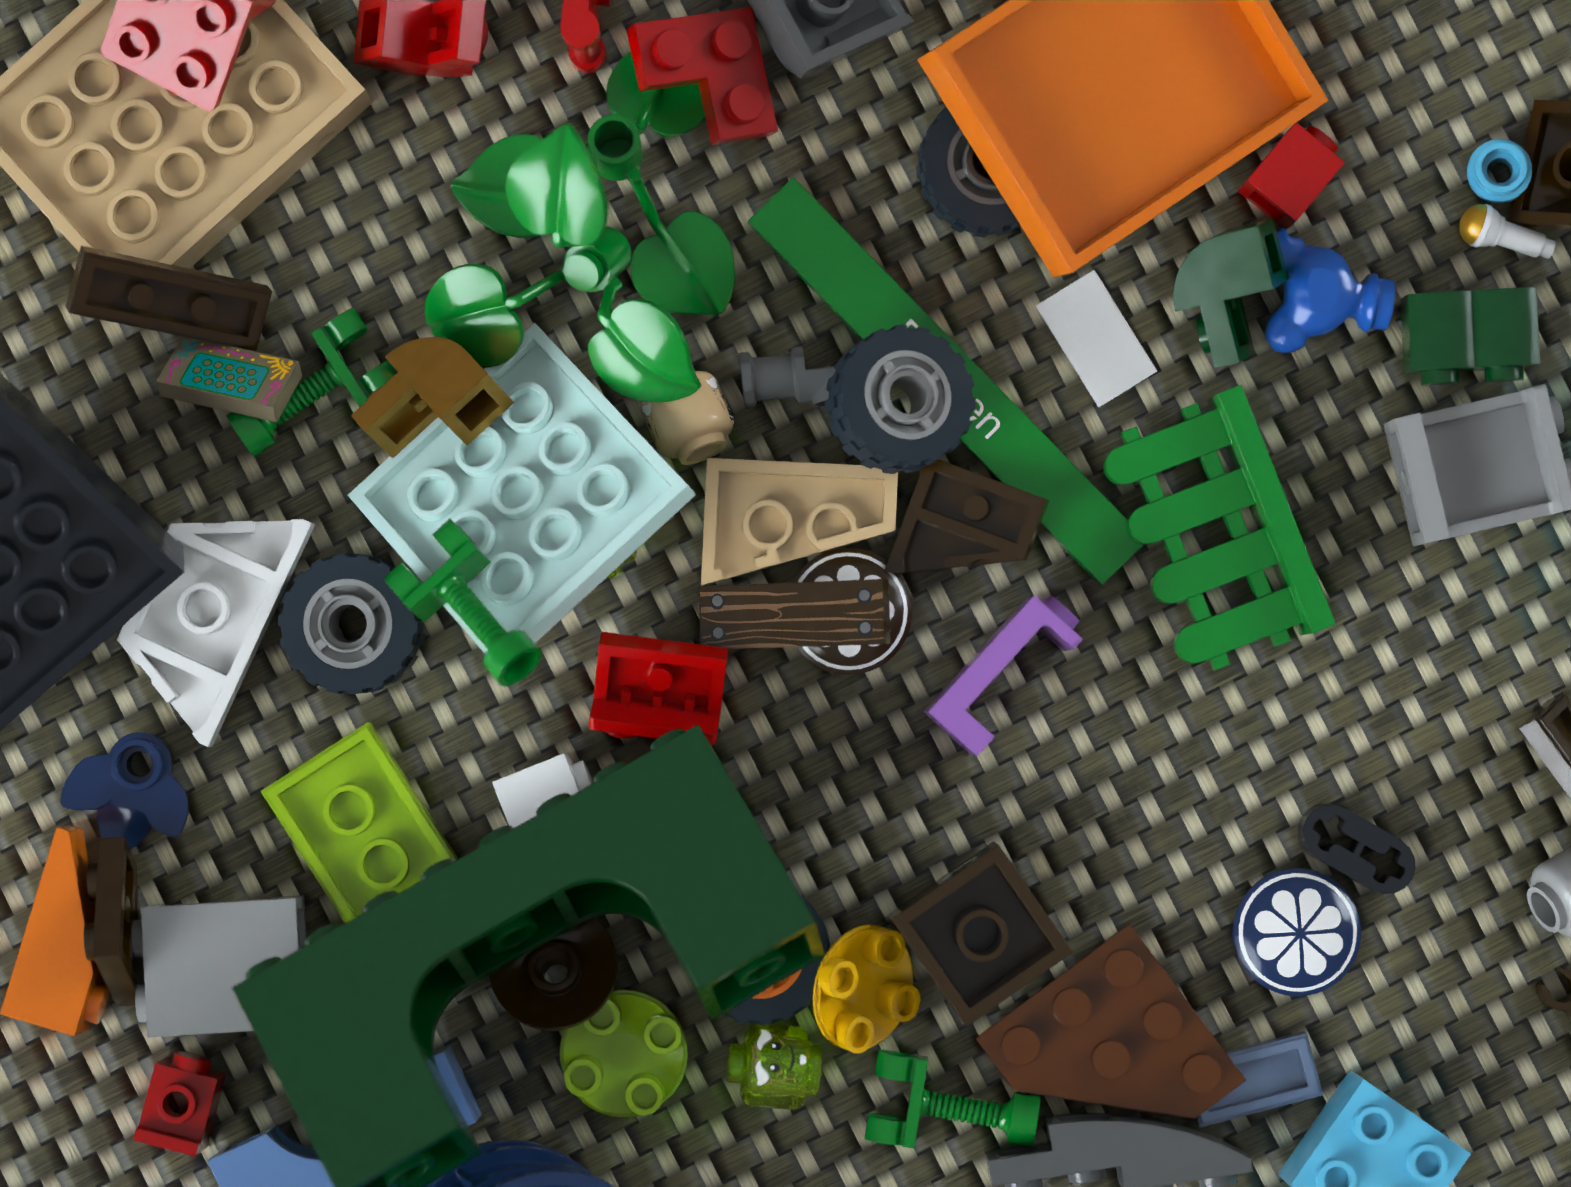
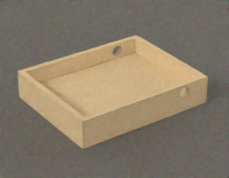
M84 0L0 76V166L78 252L81 246L190 269L374 102L364 87L284 0H276L275 4L249 21L221 102L213 111H206L104 57L101 53V46L117 0Z

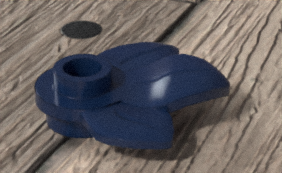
M145 732L131 733L122 737L114 744L109 754L89 756L80 761L67 778L60 799L61 806L67 809L97 810L96 819L100 837H125L130 850L138 846L146 838L152 827L167 836L179 837L184 829L189 813V801L186 790L171 775L173 759L170 749L159 737ZM138 752L146 753L152 761L151 770L145 776L137 775L131 766L132 758Z

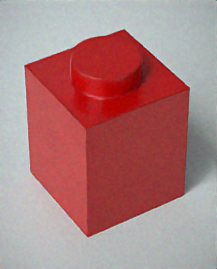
M1296 122L1238 189V192L1269 218H1274V222L1281 228L1287 230L1300 218L1345 162L1335 154L1338 147L1329 136L1314 126L1309 125L1304 129Z

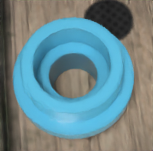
M1506 139L1490 140L1479 146L1473 152L1467 166V179L1471 189L1478 197L1491 203H1506L1518 198L1526 190L1532 177V163L1527 152L1519 144ZM1495 162L1504 163L1510 169V179L1503 183L1492 181L1487 174V167Z

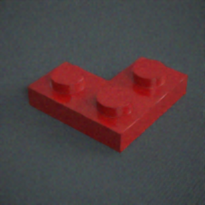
M751 7L634 23L626 29L640 92L699 84L711 145L769 137L778 132Z

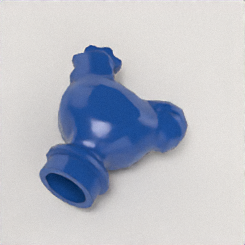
M1284 228L1277 231L1288 280L1284 282L1283 304L1270 316L1265 326V340L1274 351L1293 353L1304 347L1308 338L1332 332L1347 318H1353L1357 322L1358 327L1364 332H1369L1370 329L1387 330L1394 307V280L1378 278V274L1371 273L1363 281L1358 282L1352 276L1343 256L1334 250L1305 245L1301 238L1290 237Z

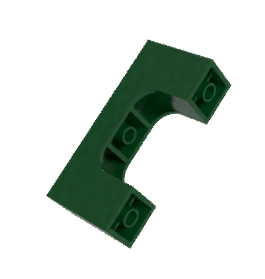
M699 725L687 731L675 729L665 733L652 743L650 752L630 763L618 761L605 767L593 778V784L572 796L569 793H562L548 799L538 807L535 817L515 828L508 825L493 830L480 840L478 849L457 861L454 858H448L433 864L421 874V881L400 893L389 891L376 896L363 907V914L341 926L339 924H330L316 930L305 939V946L283 959L272 957L259 962L247 971L245 975L246 980L232 987L334 1187H425L483 1153L437 1067L434 1054V1037L439 1019L448 1004L460 992L590 918L606 914H623L638 918L654 927L668 943L711 1020L718 1018L825 956L815 919Z

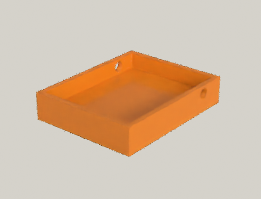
M1007 0L917 59L1053 278L1073 273L1329 101L1269 0Z

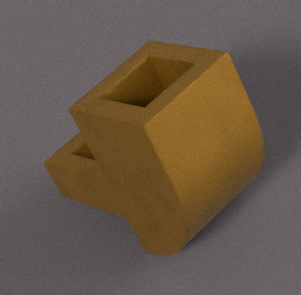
M424 337L404 343L385 356L398 373L382 387L376 389L351 417L387 454L394 458L437 417L468 446L514 402L462 346L445 338Z

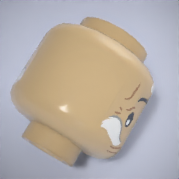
M695 371L702 386L694 394L675 401L662 403L642 401L641 405L642 415L657 450L667 458H679L680 463L683 465L699 463L720 453L727 446L726 437L732 432L734 425L733 414L718 380L706 371Z

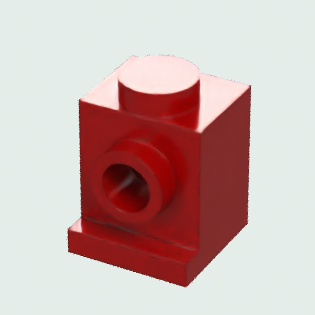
M175 1051L173 1059L165 1057L156 1062L140 1123L135 1129L133 1141L197 1156L208 1147L227 1073L210 1069L211 1059L183 1051ZM178 1091L187 1097L189 1105L186 1113H175L169 1108L168 1097L171 1092Z

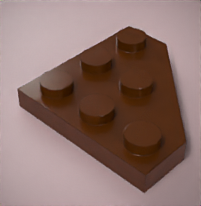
M1127 924L976 1037V1040L1013 1090L1025 1093L1195 1119L1246 1081L1245 1077L1130 924Z

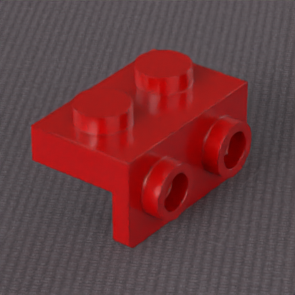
M601 632L598 645L594 698L589 716V729L603 731L616 738L626 739L636 736L659 738L675 729L687 731L699 725L710 745L716 744L728 648Z

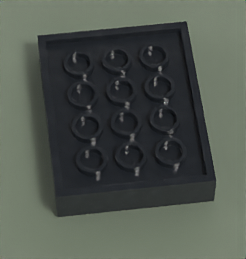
M0 373L1 731L184 573V551L181 544Z

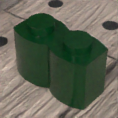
M1536 287L1407 294L1400 299L1404 375L1420 374L1421 385L1423 386L1460 383L1459 372L1484 371L1485 382L1523 380V368H1532L1540 365Z

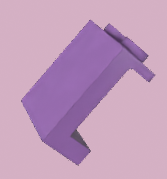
M1035 595L1025 599L923 712L970 755L978 756L994 736L971 716L966 709L1038 630L1045 634L1062 651L1074 650L1083 640L1073 630L1080 621L1053 596H1050L1048 599L1045 598L1043 601Z

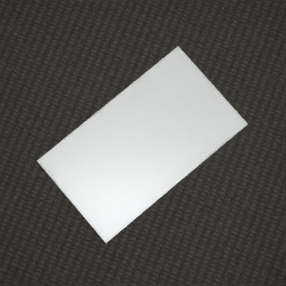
M1095 270L1036 305L1042 318L1098 408L1157 372V369Z

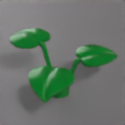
M630 51L617 63L608 79L606 89L607 103L613 114L599 118L591 126L588 133V150L599 175L612 181L628 179L651 228L656 233V235L642 240L632 254L630 274L638 294L644 300H650L659 304L670 314L715 317L726 310L735 286V263L728 238L716 222L696 211L681 213L666 228L656 211L639 171L643 160L640 135L644 133L647 126L660 136L677 137L694 130L706 119L699 84L640 92ZM529 134L505 137L485 149L466 171L451 182L454 196L475 220L495 232L510 237L532 238L541 236L528 231L517 220L508 202L506 180L508 172L517 158L543 139Z
M571 123L561 125L545 139L521 154L512 164L507 175L506 194L514 215L523 227L537 235L552 234V242L556 247H571L565 254L563 266L527 289L508 298L502 277L492 267L482 264L457 266L439 278L428 293L424 309L426 323L431 328V333L434 337L456 342L480 366H498L516 355L523 342V325L518 315L514 312V308L524 305L564 280H567L573 288L580 291L597 292L602 289L604 292L597 317L605 328L596 333L588 344V355L599 377L617 393L638 401L662 403L688 397L700 389L702 385L694 371L684 333L672 315L659 304L643 299L624 301L611 313L615 294L622 288V282L617 276L630 264L631 247L621 232L606 226L608 207L604 187L594 160L585 143Z

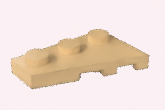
M707 458L701 586L895 532L898 472L887 474L882 473V469L873 467L869 469L863 465Z

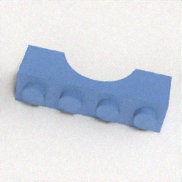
M451 1045L434 1052L437 1067L465 1121L470 1126L477 1122L482 1113ZM278 1125L223 1149L208 1160V1164L219 1187H334L315 1149L292 1139Z

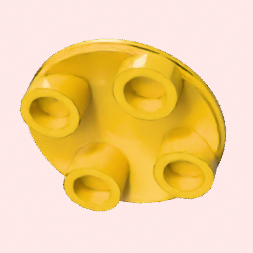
M875 924L853 928L834 942L819 966L813 988V1010L821 1033L833 1045L857 1054L863 1053L867 1049L881 1043L894 1031L900 1022L904 1023L912 1020L919 1010L921 1001L919 990L913 986V965L903 935L896 930Z

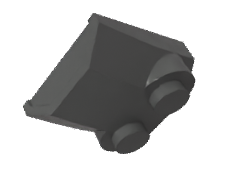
M747 0L780 63L800 79L818 76L824 73L833 63L909 27L914 22L910 13L906 14L899 0Z

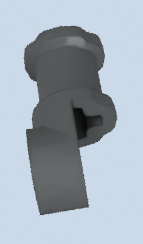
M802 346L792 347L790 354L752 358L749 352L739 353L745 409L755 408L758 401L796 398L798 403L812 402L814 407H825V402L829 396V391L826 390L828 379L834 375L836 369L834 367L806 370Z

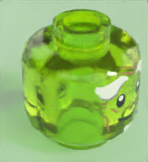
M753 1024L746 1030L742 1044L730 1043L727 1082L739 1083L740 1098L747 1106L784 1110L799 1109L806 1102L808 1095L817 1096L822 1063L821 1045L812 1044L809 1032L802 1027Z

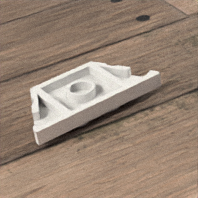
M304 519L170 524L167 532L183 546L184 573L123 625L117 641L132 660L144 669L151 678L152 685L167 703L172 704L193 731L192 735L200 744L213 747L316 524Z

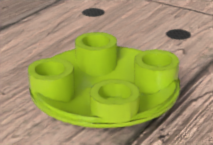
M633 990L612 991L608 1001L593 1017L580 1025L564 1030L560 1044V1063L567 1089L591 1109L614 1117L653 1114L677 1090L687 1065L688 1050L686 1037L676 1016L658 999Z

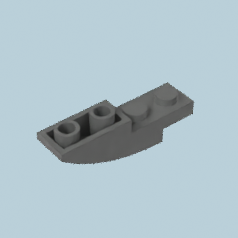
M1071 1113L1043 1116L1047 1142L1035 1143L1033 1147L1016 1146L984 1151L988 1177L992 1186L1004 1185V1187H1043L1042 1179L1068 1175L1069 1183H1089L1105 1179L1107 1177L1106 1169L1116 1167L1117 1179L1121 1187H1173L1174 1184L1199 1181V1187H1229L1238 1183V1174L1253 1172L1251 1159L1241 1149L1215 1136L1173 1122L1119 1113Z

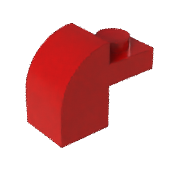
M360 0L353 63L404 74L436 77L471 76L473 74V65L480 63V56L488 40V24L484 19L486 0H440L437 2L425 0Z

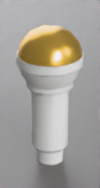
M1473 205L1460 218V235L1472 247H1494L1499 245L1534 258L1541 256L1547 259L1554 252L1556 244L1554 240L1546 238L1543 233L1505 221V217L1501 216L1491 205Z

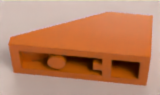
M73 825L56 827L0 1015L71 1036H76L89 1030L91 1023L99 1024L110 995L108 987L102 985L104 979L95 961H88L84 950V927L86 922L95 921L96 901H90L88 895L87 869L89 859L83 828Z

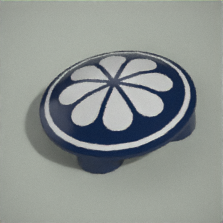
M1289 867L1263 877L1247 891L1237 908L1231 930V938L1240 962L1255 981L1279 994L1307 996L1330 988L1346 975L1359 951L1361 924L1354 902L1340 884L1320 872Z

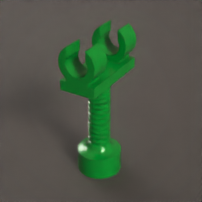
M354 308L339 314L324 327H320L311 333L328 359V362L325 365V369L320 368L319 372H314V376L310 375L309 379L305 378L303 380L304 383H298L277 422L233 412L226 415L233 429L254 457H257L276 444L274 431L277 428V424L281 425L283 421L286 422L288 420V417L292 418L293 413L297 415L299 413L298 410L303 411L304 407H309V403H315L314 399L318 401L320 396H325V392L330 393V389L334 390L336 386H346L360 407L376 389L386 384L397 373L389 361H385L357 380L338 353L340 349L352 344L369 331Z
M449 518L432 534L436 541L451 556L446 563L424 583L411 569L408 570L402 562L385 576L384 580L403 601L405 606L423 622H426L446 602L450 604L458 616L461 617L470 630L488 649L483 659L485 668L501 686L514 685L526 678L536 668L541 660L542 652L525 631L519 629L507 633L498 620L495 619L486 606L467 586V583L490 563V560L480 551L471 538Z
M878 1049L875 1076L912 1082L906 1119L887 1114L868 1113L865 1140L914 1149L919 1118L928 1114L929 1117L934 1115L935 1118L941 1116V1119L946 1117L948 1120L953 1118L954 1121L960 1119V1122L963 1123L966 1120L969 1124L971 1121L973 1124L979 1122V1125L982 1126L985 1123L986 1126L992 1125L994 1128L998 1125V1128L1006 1134L1007 1143L1033 1147L1039 1115L1040 1096L1014 1092L1012 1099L1007 1103H1002L1000 1106L999 1102L994 1104L993 1101H989L987 1103V1100L981 1102L980 1099L975 1101L974 1098L968 1100V1097L962 1099L961 1096L956 1098L955 1095L949 1097V1094L946 1093L943 1096L940 1092L937 1095L934 1091L930 1094V1091L924 1088L928 1065L927 1056Z

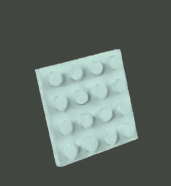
M534 323L524 332L522 345L516 355L503 364L484 369L514 402L503 414L468 446L437 417L394 458L389 456L352 490L348 497L423 583L451 558L432 535L451 518L490 560V563L468 582L467 586L486 606L495 619L498 620L507 633L513 630H523L536 643L696 494ZM446 602L443 605L486 654L488 649L470 630L461 617L458 616L450 604Z

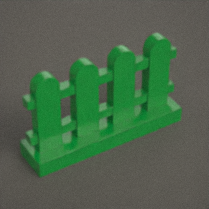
M1242 385L1218 393L1207 400L1211 409L1210 412L1202 414L1198 403H1195L1180 410L1184 422L1143 438H1141L1137 426L1121 432L1120 435L1124 445L1109 452L1103 464L1106 477L1116 485L1125 486L1139 481L1147 505L1137 508L1128 517V534L1132 540L1142 545H1149L1162 540L1171 564L1159 568L1152 575L1150 580L1152 595L1164 604H1174L1186 600L1193 618V624L1183 627L1175 635L1173 647L1176 655L1182 661L1191 664L1209 659L1213 671L1231 665L1226 652L1270 636L1273 647L1290 642L1291 639L1287 629L1295 625L1300 636L1313 634L1336 625ZM1226 447L1235 469L1225 474L1216 451ZM1199 457L1208 481L1164 497L1156 474ZM1248 506L1258 530L1251 533L1248 532L1240 509ZM1223 517L1231 541L1188 557L1179 533ZM1270 566H1273L1282 588L1273 593L1263 570ZM1246 576L1255 600L1211 616L1203 592Z

